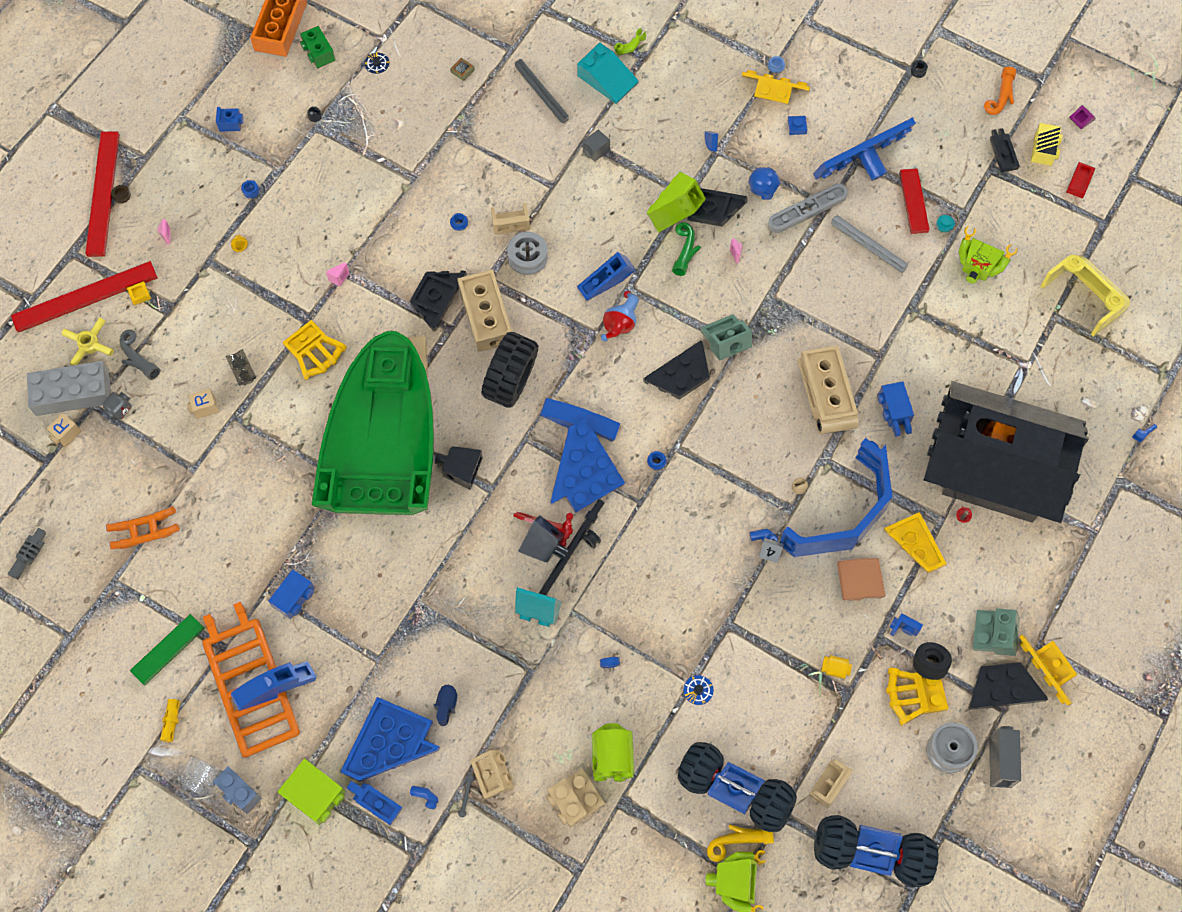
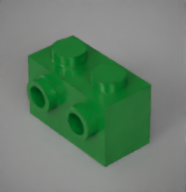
M319 25L300 33L302 39L300 45L303 51L307 50V57L310 63H314L317 69L336 61L333 49Z

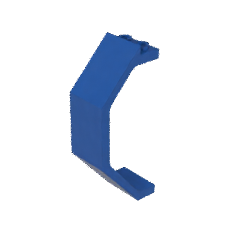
M865 438L861 442V447L858 449V454L855 457L874 472L878 502L856 528L848 531L802 537L790 527H787L783 531L780 543L784 544V550L793 557L854 549L884 514L892 499L886 444L880 449L874 441H869Z

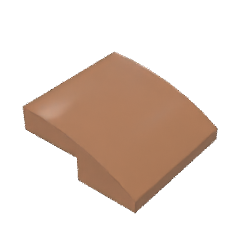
M852 559L837 562L843 600L860 601L864 598L881 599L885 597L879 559Z

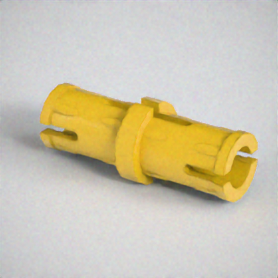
M167 700L165 716L162 717L163 728L160 741L173 742L176 724L179 722L177 718L180 700Z

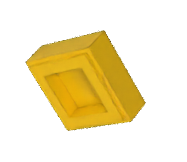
M144 281L127 288L133 305L151 299Z

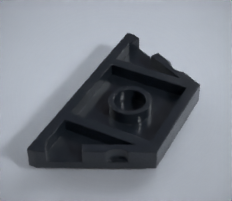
M700 188L706 200L694 214L687 217V220L722 227L748 202V197Z
M460 270V273H449V271L426 272L411 297L410 305L434 332H436L459 290L457 278L465 277L467 275L466 271Z
M700 340L644 377L643 382L647 385L650 383L658 387V390L669 393L680 400L710 378L703 342Z
M1021 662L981 666L977 673V680L972 691L973 694L968 709L975 710L1046 702L1048 698Z

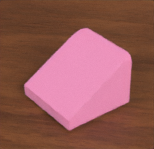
M344 262L326 272L328 280L338 286L342 285L349 275L347 263Z

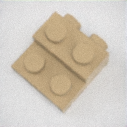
M583 768L547 789L549 794L546 796L552 807L556 806L560 811L557 815L563 825L568 824L570 828L605 805Z

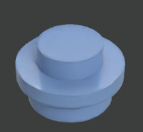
M779 56L772 57L768 62V69L773 73H780L785 68V62Z

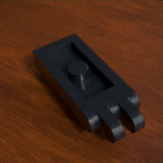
M1003 128L998 129V133L996 129L992 130L990 142L1000 171L1018 170L1020 165L1009 134H1005Z

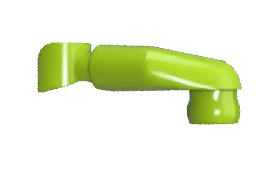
M639 28L636 31V37L630 43L615 44V53L617 55H624L634 52L640 41L646 39V32L644 31L641 35L642 29Z

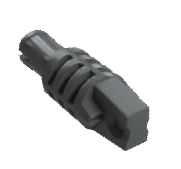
M38 528L33 536L29 535L16 554L17 560L8 572L9 576L18 580L26 566L33 563L45 544L42 540L46 535V531Z

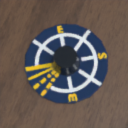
M376 52L366 57L364 66L368 72L379 74L387 70L390 62L385 54Z

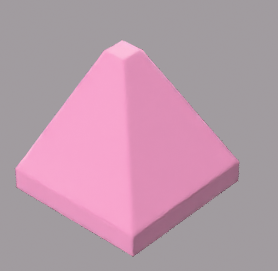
M162 219L157 231L165 242L170 244L171 230L167 221Z
M732 239L730 251L734 261L739 263L742 244L736 239Z

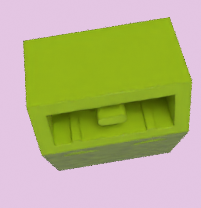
M679 171L646 213L657 232H661L694 214L706 199L697 181Z

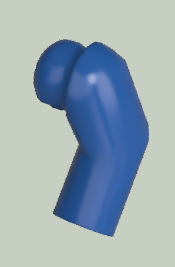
M769 529L749 532L751 541H764L767 538L778 542L777 535Z
M414 785L411 787V796L427 800L425 806L428 809L434 810L437 807V803H439L438 797L428 788Z

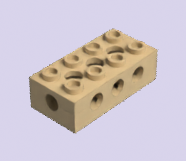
M493 269L457 278L477 351L480 352L498 347L507 332H512Z

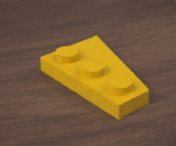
M920 512L884 528V531L927 573L946 566L947 563Z

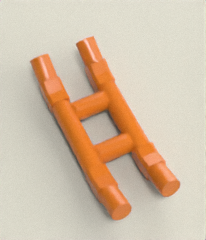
M171 506L147 516L106 524L107 532L129 529L131 538L109 542L110 550L126 549L134 545L171 536L180 530L179 525L174 524L158 530L156 521L164 520L170 515L175 514L176 509ZM148 523L150 533L139 536L137 526Z

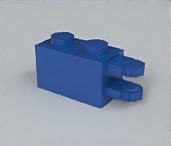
M904 381L882 385L877 394L879 404L883 406L884 420L888 422L889 427H892L895 437L901 436L899 425L902 424L906 434H912L911 421L914 417V412Z

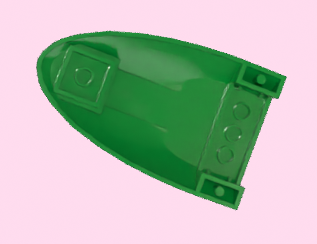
M386 331L375 336L361 349L349 366L335 396L323 434L315 476L312 506L334 513L415 515L428 510L434 452V419L431 391L427 373L417 349L401 333Z

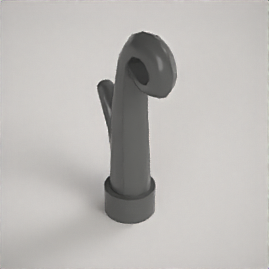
M129 329L122 332L119 340L120 346L130 359L122 360V363L139 369L150 380L157 378L161 371L160 368L146 360L129 346L136 340L135 331Z

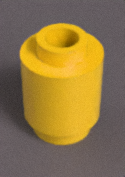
M833 655L824 656L821 672L845 679L846 675L850 676L852 664L846 658Z

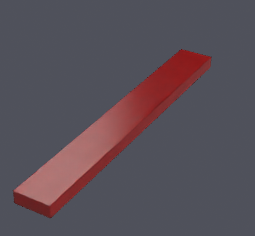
M118 131L100 133L85 252L87 257H105L112 205L111 192L114 188L120 138Z
M149 261L12 314L11 318L16 331L19 333L127 291V288L143 281L147 283L158 279L152 262Z

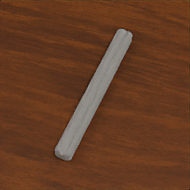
M836 215L832 219L831 224L901 273L908 267L905 261L840 216Z

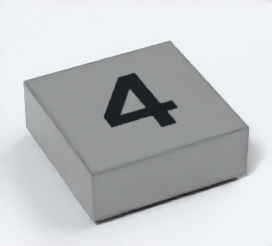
M765 538L759 558L778 563L784 544Z

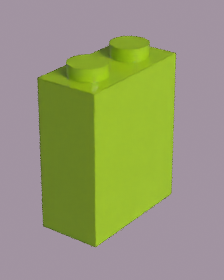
M304 758L277 792L316 824L320 825L329 819L332 814L330 811L335 805L338 806L344 800V793L346 791Z

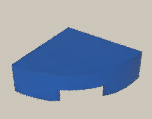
M705 131V143L710 151H717L718 133Z

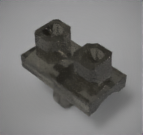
M243 349L235 354L226 356L239 386L250 384L256 379V375Z

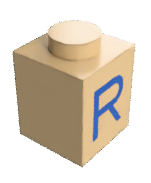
M210 388L188 395L190 400L187 403L188 409L191 414H195L197 419L219 412L215 396Z
M64 413L46 428L50 433L49 439L56 445L60 443L64 447L82 432Z

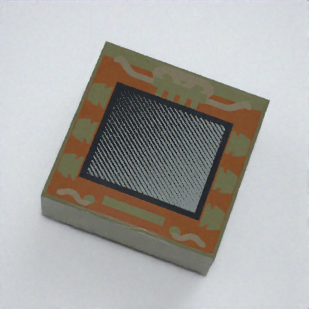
M460 58L450 68L451 73L463 81L475 70L474 66L463 58Z

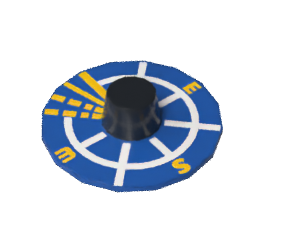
M697 675L692 676L686 681L683 691L684 696L689 702L695 705H703L710 701L714 689L709 679Z

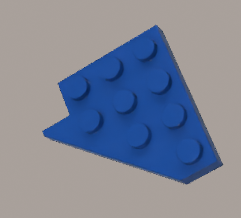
M377 697L340 771L341 774L361 782L439 751V746L425 740L433 721Z

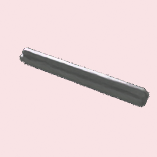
M522 59L516 61L515 67L558 120L561 123L567 122L569 115Z

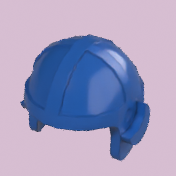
M759 167L749 176L748 183L752 193L761 196L763 200H770L780 185V179L772 168Z

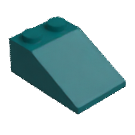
M600 42L577 63V76L615 104L639 83V80L616 54Z
M517 587L515 613L520 614V619L531 621V618L539 620L538 624L550 627V624L556 625L562 604L560 600Z

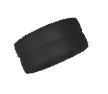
M934 642L921 644L913 657L915 671L922 677L930 680L944 678L952 664L950 652L944 646ZM927 659H933V660H935L937 663H932V662L928 661Z

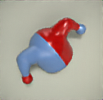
M630 291L624 292L623 296L627 300L623 305L611 307L604 313L603 324L608 333L601 335L602 341L606 342L609 338L618 337L620 334H627L635 327L636 315L634 311L639 299Z

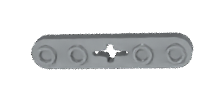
M835 184L772 215L769 218L768 227L774 233L783 232L842 203L847 197L848 190L844 185ZM805 206H807L808 208L811 207V211H809L808 209L804 210Z

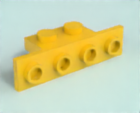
M752 70L742 72V77L758 80L754 95L757 98L788 104L792 88L810 92V87L804 82L790 83V79L781 77L780 80L773 79L774 76L770 74L760 76L757 75L756 71Z
M1025 635L1019 636L1021 639L1019 644L1026 653L1028 651L1033 656L1031 661L1038 670L1040 668L1045 673L1043 678L1050 687H1055L1058 692L1055 695L1062 704L1066 703L1067 706L1073 704L1061 686L1078 674L1057 644L1051 641L1036 651Z

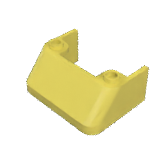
M1070 255L1047 273L1040 286L1045 288L1066 270L1074 273L1111 311L1098 322L1091 333L1093 337L1125 312L1130 305L1129 297L1084 256Z

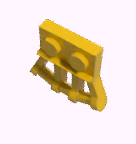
M312 320L282 342L299 362L305 380H308L311 376L327 372L326 369L331 365H336L341 353L347 349L345 344L326 336ZM323 342L336 347L332 355L322 346ZM315 348L327 358L323 363L311 353ZM307 356L316 367L306 370L302 358Z
M888 668L889 680L886 693L890 697L889 706L900 721L898 722L901 726L920 715L943 712L949 709L942 679L930 680L922 677L917 672L910 673L897 668ZM897 677L913 680L914 684L896 686ZM916 691L917 698L898 700L897 693ZM919 704L920 709L910 715H906L901 707Z

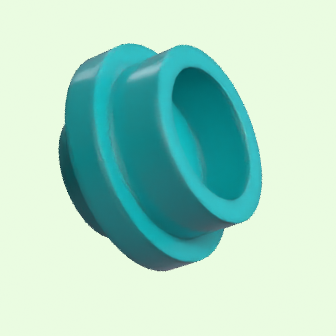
M942 215L937 219L936 225L939 231L949 232L954 228L955 221L951 216Z

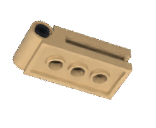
M838 345L802 351L801 357L798 358L797 362L813 418L816 420L818 433L821 435L858 428V411Z

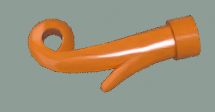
M1003 68L998 102L987 100L984 103V109L988 114H999L1004 109L1008 99L1010 104H1014L1013 80L1017 72L1015 68Z

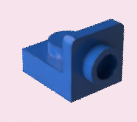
M901 613L899 618L894 617L889 626L892 629L890 635L894 636L898 627H900L905 634L917 636L923 624Z

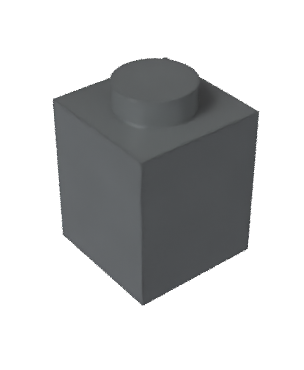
M599 129L583 141L584 155L587 158H591L594 162L610 150V139Z

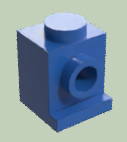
M217 107L216 124L219 131H240L241 124L244 123V117L240 113L239 108L221 109V107Z

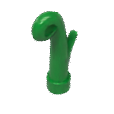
M681 222L676 225L675 231L678 235L687 236L672 268V272L678 276L686 275L690 260L701 248L700 245L693 248L694 230L690 224Z

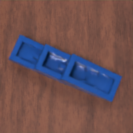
M549 398L545 399L540 412V416L566 428L586 418L596 435L611 442L615 440L620 426L619 422L600 414Z

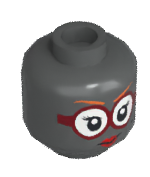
M112 392L103 403V412L114 420L117 418L123 419L132 408L131 403L128 402L131 398L123 392L120 394Z

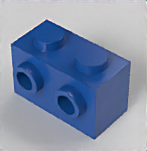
M292 570L268 602L274 609L291 620L293 616L298 615L305 600H309L312 597L315 587L311 581L295 570Z

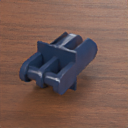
M449 684L441 687L436 704H434L435 710H438L436 718L440 726H446L450 713H456L455 707L458 694L456 689Z

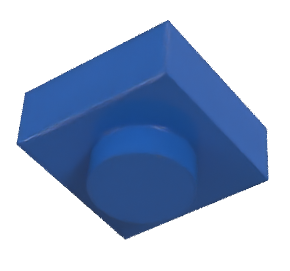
M788 116L789 135L807 134L806 116Z

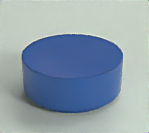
M619 657L599 660L601 668H614L620 665Z

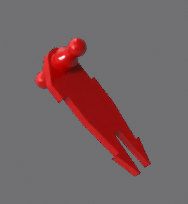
M516 512L513 517L532 524L537 518L521 512ZM572 513L566 514V521L563 524L547 520L563 533L564 536L560 545L564 547L567 545V539L573 533Z

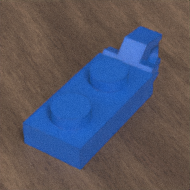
M351 781L347 786V789L355 794L353 800L390 826L403 809L369 784L363 783L360 787Z

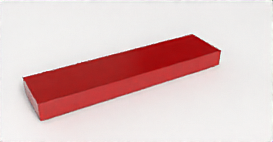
M918 168L902 169L899 175L910 233H929L930 228Z

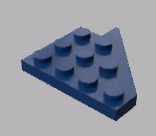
M586 418L568 428L550 500L552 505L566 497L574 512L577 513L625 484Z

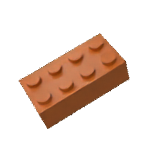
M265 0L250 37L254 51L287 57L307 1Z

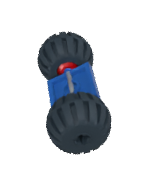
M696 742L690 746L678 769V780L685 789L695 794H705L708 792V796L743 814H746L751 806L750 818L761 830L779 832L783 829L791 816L797 799V794L792 786L779 779H768L765 781L730 762H727L723 768L724 757L713 744Z
M831 815L821 820L815 835V858L820 864L832 870L850 866L891 876L894 869L897 879L910 887H923L930 884L937 871L939 859L937 845L930 837L921 833H910L902 836L901 833L865 825H859L857 830L856 825L850 819L841 815Z

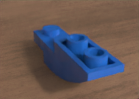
M308 661L294 666L289 662L249 680L231 692V697L238 710L241 711L276 699L278 693L314 682L317 676Z

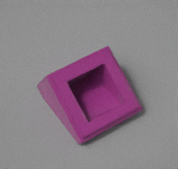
M1083 105L1069 117L1081 130L1096 119Z

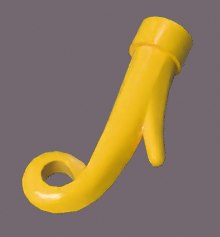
M729 824V829L736 833L726 834L713 839L708 845L707 855L712 861L720 862L726 857L724 845L745 843L774 844L773 832L742 828ZM716 847L721 850L720 855H715L713 853V850Z

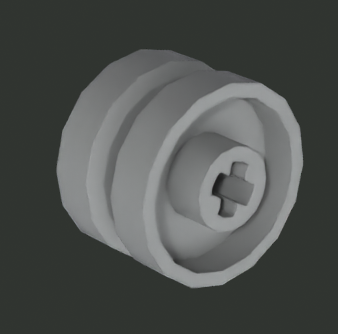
M955 722L940 726L931 735L926 746L927 758L932 766L948 774L958 773L965 769L976 757L978 749L977 740L972 731L966 726Z

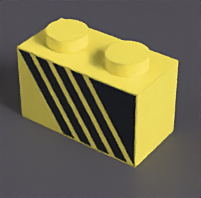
M1044 123L1039 124L1035 132L1031 162L1052 166L1054 160H1058L1060 155L1058 145L1061 144L1063 137L1060 134L1061 127Z

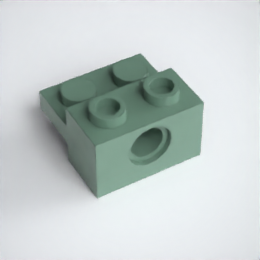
M734 314L701 327V333L710 343V349L719 361L752 347V331L743 320L739 321Z
M997 608L996 611L977 610L973 650L995 652L996 655L1016 656L1020 622L1017 610Z

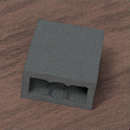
M1002 726L989 737L990 787L1012 788L1021 781L1020 730H1013L1011 726Z

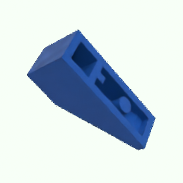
M617 252L582 281L577 288L585 300L588 301L623 282L636 269L627 256Z

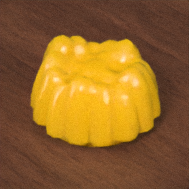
M236 235L231 240V248L236 252H242L247 248L248 240L241 235Z

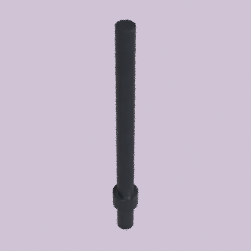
M598 499L592 510L587 512L584 517L585 521L567 547L569 551L564 560L560 558L539 591V594L545 596L548 594L582 540V536L586 534L591 524H594L597 520L598 513L605 504L602 500Z

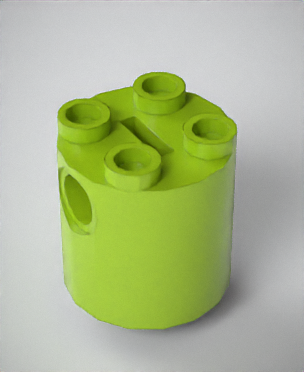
M618 723L604 724L592 732V769L594 781L601 782L607 781V778H614V782H624L626 779L633 778L635 774L633 732L626 730Z

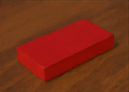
M1078 162L1066 193L1083 199L1096 168Z

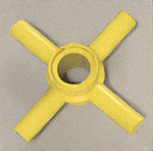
M98 318L91 331H82L79 334L63 329L62 335L76 341L79 347L70 365H78L85 353L92 354L100 351L109 356L113 355L114 350L98 343L96 337L106 322L104 319Z

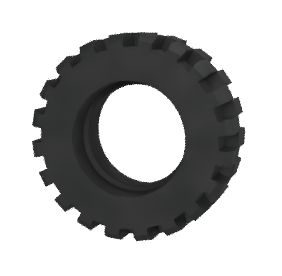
M507 332L504 335L484 377L481 394L485 399L506 408H511L515 405L534 366L539 349L537 342L515 332Z

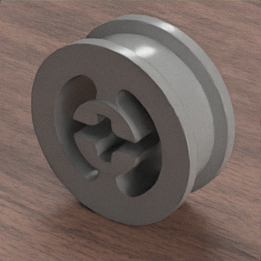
M521 232L515 235L508 244V261L516 272L531 275L545 267L548 259L547 244L540 235L534 232ZM525 245H529L530 261H526Z

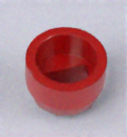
M966 507L958 509L956 513L957 520L961 523H968L972 519L971 510ZM967 511V516L964 518V520H961V516H963L964 512Z

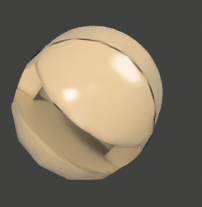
M797 478L792 484L794 493L801 495L807 491L808 483L805 479Z

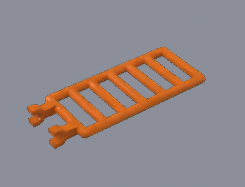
M240 601L233 604L240 625L218 633L215 620L211 614L203 616L210 637L204 639L202 645L242 757L246 758L297 737L300 734V730L285 691L278 693L276 699L241 711L238 709L234 710L231 702V692L234 690L228 692L224 681L267 664L269 670L276 668L260 621L258 619L249 621L245 607ZM254 628L257 639L220 654H214L212 644ZM258 646L261 647L263 657L221 673L218 665L219 662ZM277 701L281 702L284 712L241 729L237 718ZM287 719L290 731L252 747H247L245 736Z

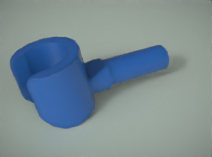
M1154 424L1145 431L1139 428L1132 438L1142 442L1150 432L1157 428V425Z

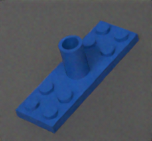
M912 117L823 162L813 173L815 179L817 180L821 177L825 179L831 176L835 170L839 172L845 169L849 163L858 158L871 181L885 175L887 170L876 149L880 147L884 149L891 145V142L894 140L898 142L905 138L906 134L912 131L911 128L916 124L914 118Z

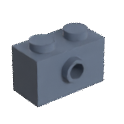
M229 766L213 781L225 793L222 797L230 805L234 802L246 814L262 799Z

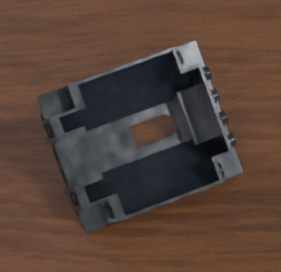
M951 381L948 395H944L941 406H944L943 412H939L936 420L939 426L934 429L931 439H934V444L929 446L927 456L930 458L923 481L944 488L942 495L1031 523L1038 516L1061 523L1066 505H1069L1073 495L1074 485L1081 475L1077 471L1083 447L1089 440V437L1086 436L1088 434L1087 427H1085L1086 421ZM988 419L1016 428L1013 443H1007L980 434L976 429L977 421Z

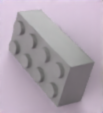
M103 361L27 373L28 407L35 416L102 406L111 394L109 369Z

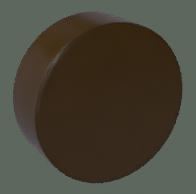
M118 185L112 189L111 195L117 203H125L131 197V193L125 185Z

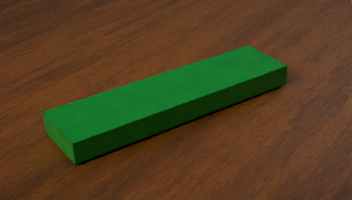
M189 614L129 671L145 686L205 628Z

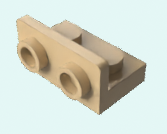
M489 750L470 760L484 799H489L503 791L514 789L512 775L507 770L505 756L500 750Z

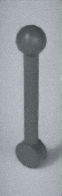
M472 774L466 776L467 786L462 808L458 812L461 818L466 816L465 809L471 783L474 782Z

